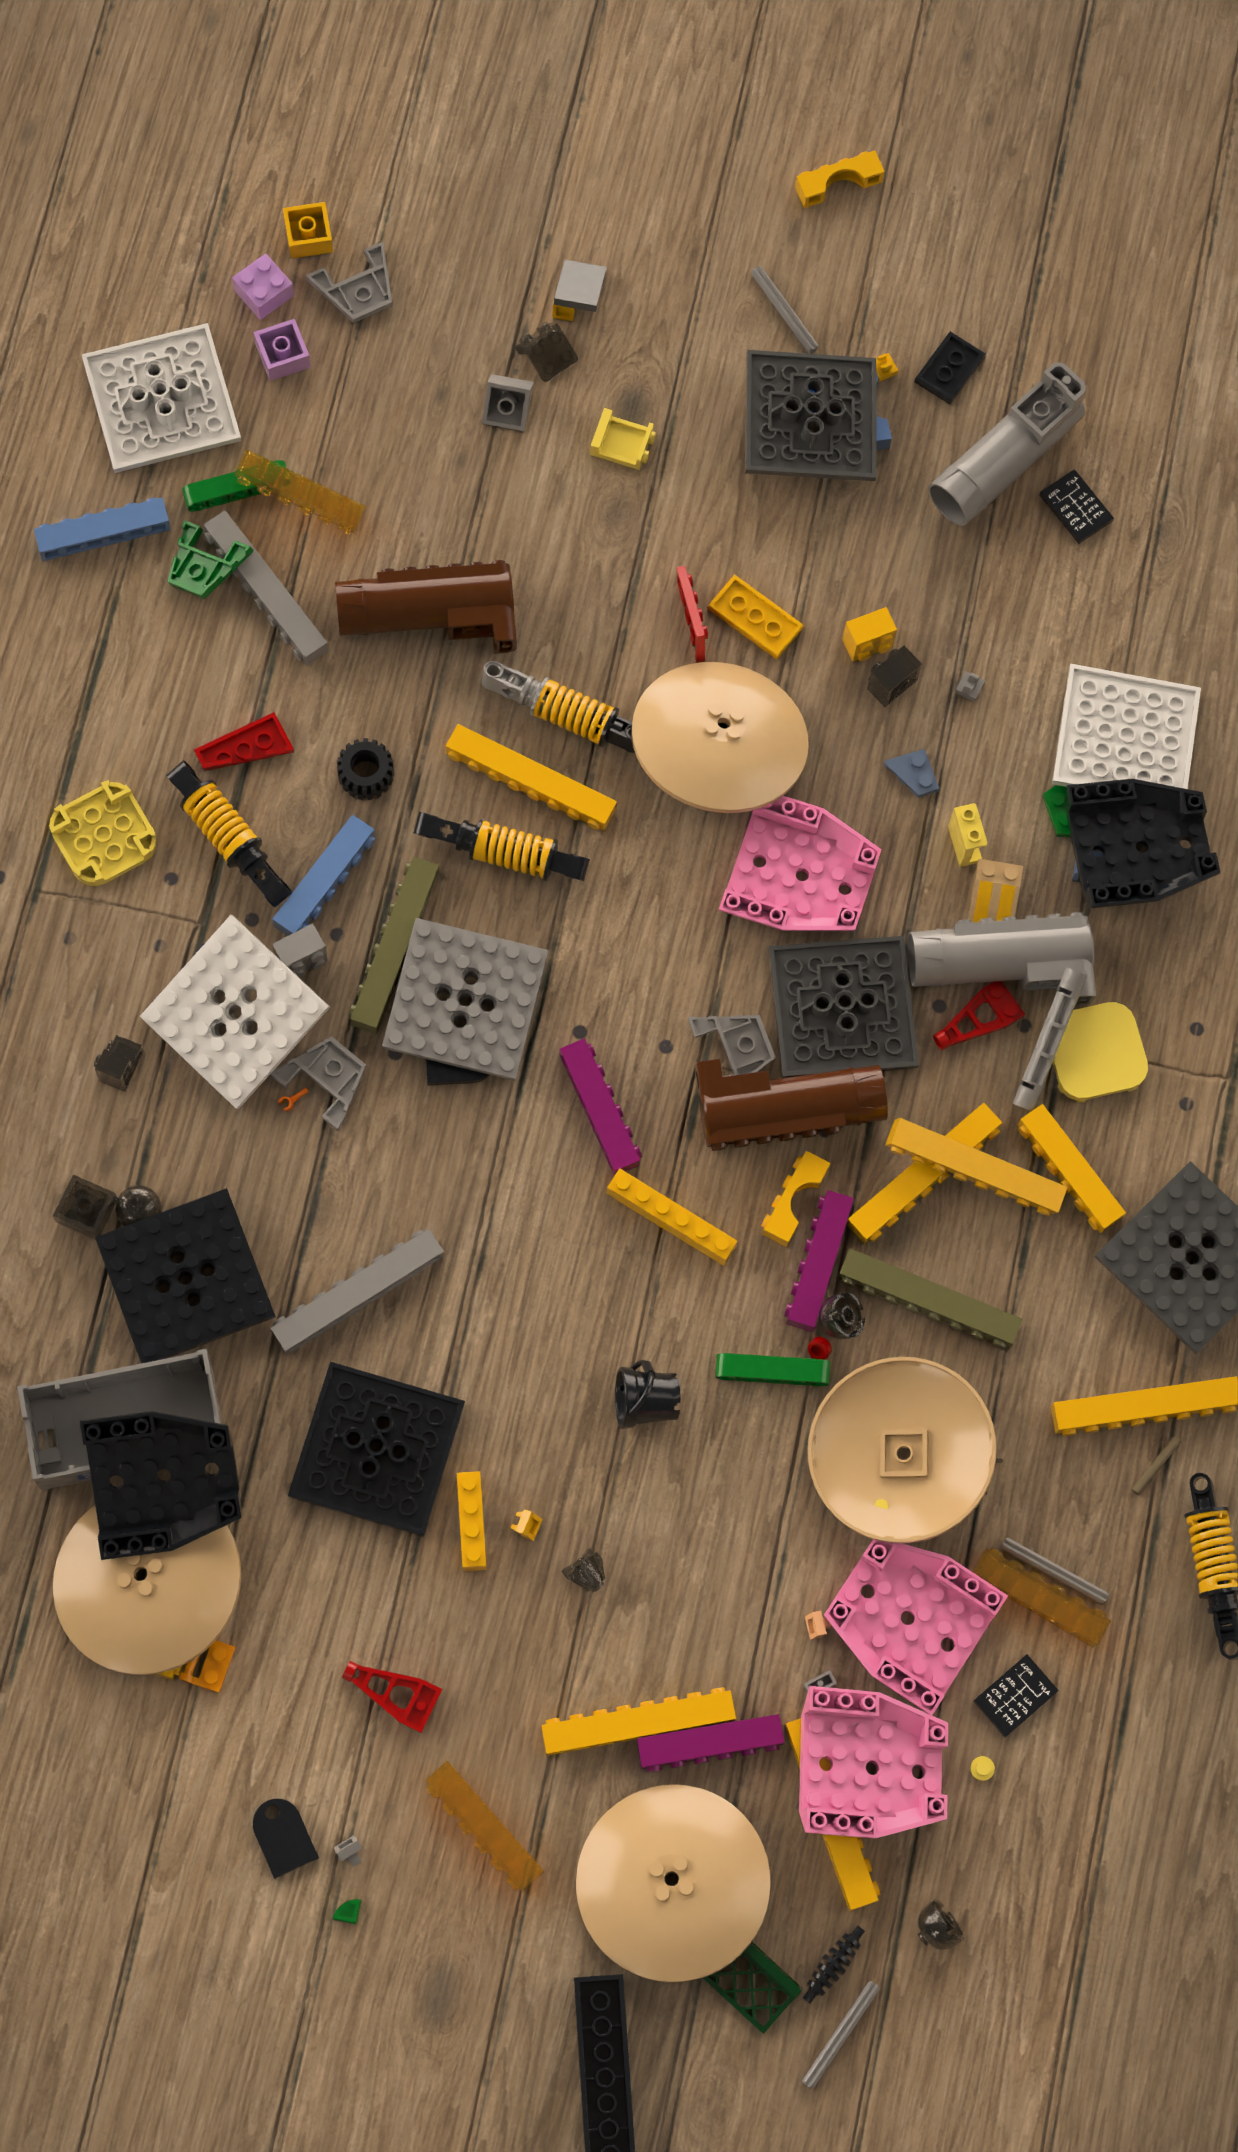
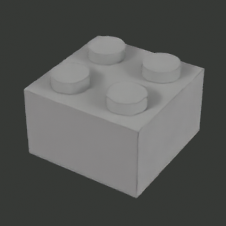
M313 923L272 944L274 954L299 978L312 968L318 969L322 967L325 961L328 960L326 946Z

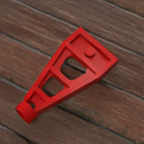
M994 981L982 988L943 1030L933 1035V1039L938 1048L943 1051L949 1046L1005 1029L1022 1019L1025 1013L1002 981ZM988 1003L997 1018L994 1021L981 1023L976 1017L975 1011L981 1004ZM969 1017L976 1028L962 1034L957 1028V1024L964 1018Z
M349 1661L342 1675L343 1679L356 1685L395 1720L419 1733H422L443 1690L421 1678L360 1666L352 1661ZM358 1670V1671H359V1676L356 1677V1678H353L354 1675H355V1673H356V1671ZM376 1676L389 1682L383 1695H379L369 1688L368 1683L372 1677ZM396 1686L408 1687L413 1691V1696L408 1706L404 1709L399 1708L390 1699V1693Z

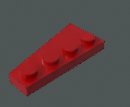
M685 566L677 567V584L683 607L685 606L687 626H690L692 646H695L696 663L705 662V639H708L707 627L702 626L701 623L703 621V613L701 608L697 609L698 596L697 592L692 591L691 588L693 587L692 575L687 574Z
M275 712L194 749V753L203 770L209 771L294 753V748Z

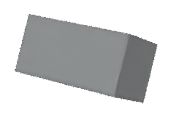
M829 1670L804 1683L803 1687L807 1693L809 1686L831 1688L837 1682Z

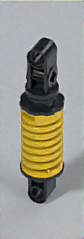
M184 760L166 775L170 782L184 796L180 803V808L192 818L194 823H197V827L212 842L215 849H218L219 854L224 856V860L229 868L238 866L240 873L243 876L248 875L273 907H277L292 893L288 885L267 863V854L259 849L262 845V839L256 836L252 829H249L248 824L244 823V819L239 816V813L233 810V806L228 804V800L225 797H222V792L217 790L216 783L213 780L201 782L195 771ZM262 872H265V873H264L265 879H262V877H263L262 874H261Z
M423 812L418 814L413 834L456 844V850L469 852L470 860H479L484 863L488 861L491 865L496 863L498 867L513 868L516 872L521 870L523 874H527L530 871L532 876H537L539 873L540 878L544 881L548 880L552 871L581 881L585 879L590 859L559 852L557 839L545 838L542 842L541 836L537 835L534 841H532L533 834L528 833L526 839H524V831H519L516 837V829H511L509 835H507L508 827H502L500 833L499 824H495L491 828L490 822L485 821V819H480L477 825L470 824L468 820H464L462 824ZM448 825H450V829L453 830V833L448 834L447 837H445V833L442 832V829H446Z
M1196 1473L1189 1482L1194 1511L1184 1514L1187 1524L1191 1526L1188 1532L1192 1536L1190 1543L1194 1545L1192 1553L1196 1554L1193 1560L1197 1563L1195 1570L1199 1572L1197 1573V1579L1201 1581L1198 1584L1199 1598L1207 1599L1209 1602L1207 1610L1208 1614L1214 1615V1627L1221 1654L1225 1658L1234 1661L1238 1660V1651L1234 1655H1228L1225 1649L1227 1644L1231 1642L1236 1643L1238 1646V1583L1236 1581L1238 1580V1573H1232V1571L1238 1569V1564L1230 1563L1235 1561L1237 1557L1235 1554H1229L1235 1551L1234 1545H1227L1233 1542V1537L1225 1536L1231 1534L1232 1530L1230 1527L1220 1528L1230 1525L1229 1507L1217 1506L1212 1480L1204 1473ZM1199 1479H1206L1207 1487L1201 1491L1197 1490L1195 1487L1196 1482Z

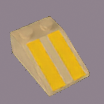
M978 859L975 867L968 920H971V923L980 922L984 918L1003 921L1002 918L1015 917L1023 866Z

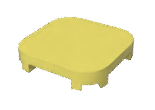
M109 780L101 782L102 786L64 806L61 804L57 806L50 818L49 827L53 839L76 878L88 886H100L145 863L156 851L157 839L154 829L126 784L110 782Z
M1107 1002L1073 1010L1053 1060V1066L1059 1083L1057 1087L1061 1094H1065L1068 1098L1075 1100L1076 1103H1082L1089 1099L1119 1092H1131L1137 1089L1144 1081L1148 1072V1062L1136 1020L1131 1010L1125 1005L1117 1002Z

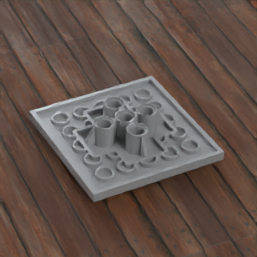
M416 918L382 1048L516 1081L548 950ZM467 977H474L477 982L469 985L465 982V979ZM443 992L449 995V999L441 1001L437 996ZM462 998H468L472 1003L469 1006H463L459 1001ZM489 1003L494 1008L492 1011L487 1012L481 1007L483 1004ZM462 1019L466 1022V1025L458 1028L454 1025V1022Z

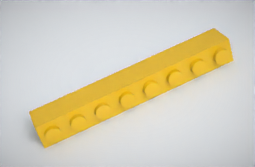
M457 724L445 746L446 754L451 760L455 762L461 761L467 764L473 771H482L490 779L497 782L500 780L514 791L521 790L527 793L529 798L547 803V806L553 810L566 812L567 816L577 821L580 819L594 830L600 829L605 831L617 809V801L460 724Z
M982 1103L945 1136L980 1151L984 1147L982 1144L988 1138L993 1140L1001 1132L999 1128L1002 1121L985 1103ZM914 1162L848 1218L846 1225L864 1244L869 1240L873 1243L882 1235L881 1230L884 1227H892L899 1220L898 1215L903 1211L908 1213L916 1206L915 1201L920 1196L923 1199L933 1191L932 1186L937 1182L943 1183L950 1174L948 1171L942 1173L932 1169L933 1165L929 1163L919 1164Z
M902 1118L894 1120L885 1146L891 1148V1152L903 1156L905 1153L912 1156L911 1160L919 1164L929 1163L933 1165L932 1169L938 1172H951L954 1174L953 1177L960 1181L966 1182L968 1179L975 1182L974 1186L982 1190L992 1189L996 1191L995 1195L1008 1199V1197L1017 1200L1016 1203L1023 1207L1031 1205L1038 1208V1213L1046 1216L1059 1213L1068 1188Z
M1235 1376L1054 1402L1051 1405V1413L1055 1434L1062 1433V1436H1072L1076 1434V1431L1085 1430V1433H1093L1099 1431L1101 1427L1115 1430L1122 1428V1424L1131 1423L1132 1427L1144 1425L1145 1421L1154 1420V1423L1167 1422L1168 1418L1177 1417V1420L1191 1418L1192 1414H1200V1417L1213 1415V1411L1222 1410L1223 1414L1236 1412V1408H1238V1378Z
M722 1687L710 1690L711 1694L701 1695V1692L687 1694V1698L678 1700L677 1696L664 1698V1703L654 1704V1700L641 1702L640 1707L631 1708L630 1705L616 1707L617 1711L607 1713V1709L593 1711V1716L584 1717L583 1713L570 1715L569 1720L560 1721V1718L545 1720L546 1724L541 1725L546 1756L626 1742L641 1737L734 1722L736 1715L731 1690L725 1691V1688Z
M801 1718L784 1725L799 1770ZM821 1758L819 1761L820 1768L824 1771H829L830 1762L825 1758ZM822 1834L848 1910L852 1911L879 1901L877 1897L880 1895L879 1887L876 1881L872 1882L869 1872H872L869 1859L864 1858L861 1849L864 1848L861 1837Z

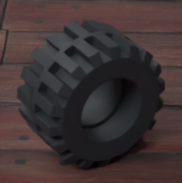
M363 738V742H359L356 739L353 745L350 743L346 745V751L342 749L340 752V757L337 760V771L340 785L342 784L345 792L349 791V795L353 798L355 795H358L360 800H363V797H368V800H372L374 795L377 798L382 796L381 791L387 792L389 789L388 785H391L393 782L394 767L391 753L389 750H386L385 745L382 743L378 745L377 740L374 739L372 742H368V738ZM363 761L373 762L379 768L370 777H360L352 771L358 763Z

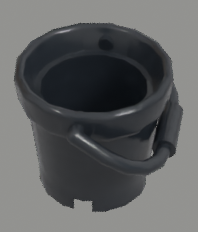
M640 1360L630 1368L620 1367L617 1371L615 1383V1406L620 1428L627 1429L633 1428L636 1424L677 1420L680 1410H674V1406L681 1403L678 1377L675 1378L677 1374L655 1373L651 1362L646 1360ZM641 1366L643 1367V1370H644V1372L635 1371L636 1369H638V1368L641 1367Z

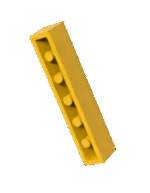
M1043 1104L1020 1119L1018 1123L1020 1134L1025 1139L1028 1138L1035 1154L1038 1157H1043L1047 1163L1048 1171L1052 1175L1056 1174L1061 1181L1060 1184L1068 1187L1066 1193H1070L1075 1199L1074 1204L1080 1212L1084 1211L1088 1216V1222L1094 1230H1098L1101 1234L1123 1219L1126 1214L1124 1209Z
M620 1168L607 1187V1194L723 1266L737 1246L738 1241Z

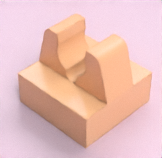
M821 1611L812 1612L805 1616L810 1640L826 1635V1629L832 1626L822 1616Z

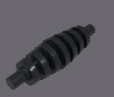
M857 1925L851 1934L845 1933L842 1936L845 1940L844 1943L840 1940L835 1943L839 1950L833 1947L828 1950L833 1958L824 1954L822 1960L828 1965L825 1966L820 1962L817 1965V1968L822 1973L813 1972L812 1977L816 1980L815 1982L809 1979L807 1983L809 1990L803 1996L806 2002L811 2004L816 1996H823L826 1992L822 1988L830 1989L833 1986L828 1981L829 1979L834 1982L840 1979L834 1973L835 1971L844 1975L846 1970L840 1964L842 1963L849 1967L851 1962L846 1956L854 1958L856 1953L852 1948L854 1947L857 1950L860 1948L859 1939L865 1932L860 1926Z

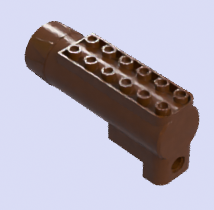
M496 560L491 564L472 562L470 565L461 566L458 563L449 564L448 567L429 565L425 569L406 567L398 571L387 568L377 572V579L361 578L335 582L340 636L448 628L449 640L493 637L494 654L509 653L517 649L510 565L505 563L504 560Z
M720 1059L701 1061L695 1064L702 1127L706 1146L711 1147L712 1151L724 1150L730 1144H734V1148L745 1147L751 1141H757V1145L771 1143L773 1138H779L780 1141H789L796 1138L795 1135L801 1134L802 1138L815 1137L818 1135V1132L822 1131L825 1132V1135L839 1133L844 1126H859L863 1123L884 1121L888 1117L886 1088L879 1065L859 1068L849 1067L848 1069L769 1080L768 1071L722 1077Z

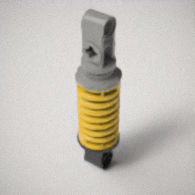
M489 661L484 665L482 685L488 690L503 695L505 698L517 701L519 705L529 706L531 708L530 716L541 718L544 721L550 720L553 725L558 724L560 728H566L569 732L573 731L576 735L581 734L583 738H588L600 747L609 742L627 752L635 753L631 732L632 722L618 716L619 708L606 706L605 703H601L598 708V701L596 699H593L590 703V697L585 696L582 700V693L578 692L575 695L574 689H569L567 692L565 685H562L558 690L559 683L551 680L549 677L539 682L535 680V677L527 676L497 661Z

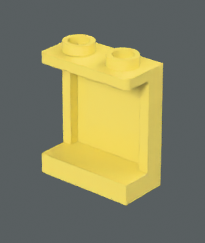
M604 408L591 443L590 455L640 470L642 463H647L650 453L647 450L649 444L653 445L656 437V432L653 431L654 424L649 423L648 427L616 418L612 416V410Z
M973 803L954 808L948 824L959 867L977 864L978 859H982L979 848L987 846V839L977 805Z

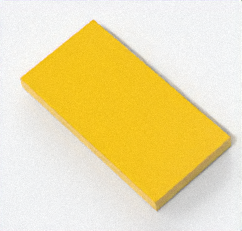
M735 574L707 608L776 660L804 628L802 623Z

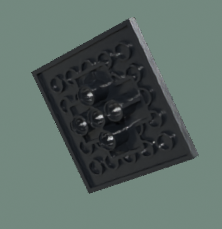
M227 1188L95 1237L141 1364L170 1358L276 1317ZM177 1254H182L184 1260L181 1263H174L172 1261L173 1257ZM206 1267L214 1269V1273L210 1276H204L202 1271ZM189 1275L192 1277V1281L189 1284L184 1285L180 1283L183 1276ZM161 1284H169L170 1289L166 1293L158 1291ZM191 1297H199L200 1302L196 1306L188 1304V1300Z
M330 1361L288 1497L424 1537L465 1401ZM382 1419H386L390 1422V1425L387 1429L383 1430L377 1427V1423ZM351 1435L360 1437V1442L357 1445H350L347 1442ZM377 1441L383 1444L382 1450L378 1452H373L370 1449L373 1442ZM397 1448H402L406 1454L403 1458L397 1459L392 1455L393 1451ZM373 1464L376 1470L373 1474H365L363 1472L364 1466Z

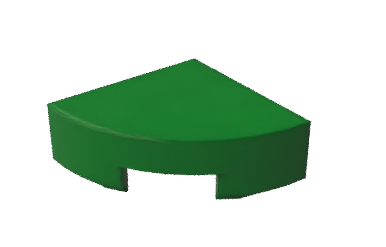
M353 1899L343 1903L335 1911L332 1919L357 1924L362 1900Z

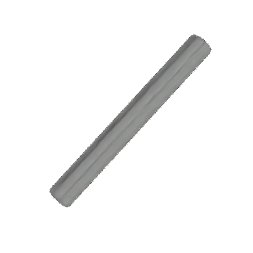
M761 266L754 268L752 276L806 351L810 354L818 349L817 342Z
M1004 1539L1001 1545L1003 1551L1101 1605L1107 1601L1109 1594L1106 1591L1012 1539Z
M872 1981L867 1983L803 2078L802 2082L808 2088L812 2089L815 2087L880 1990L877 1984Z

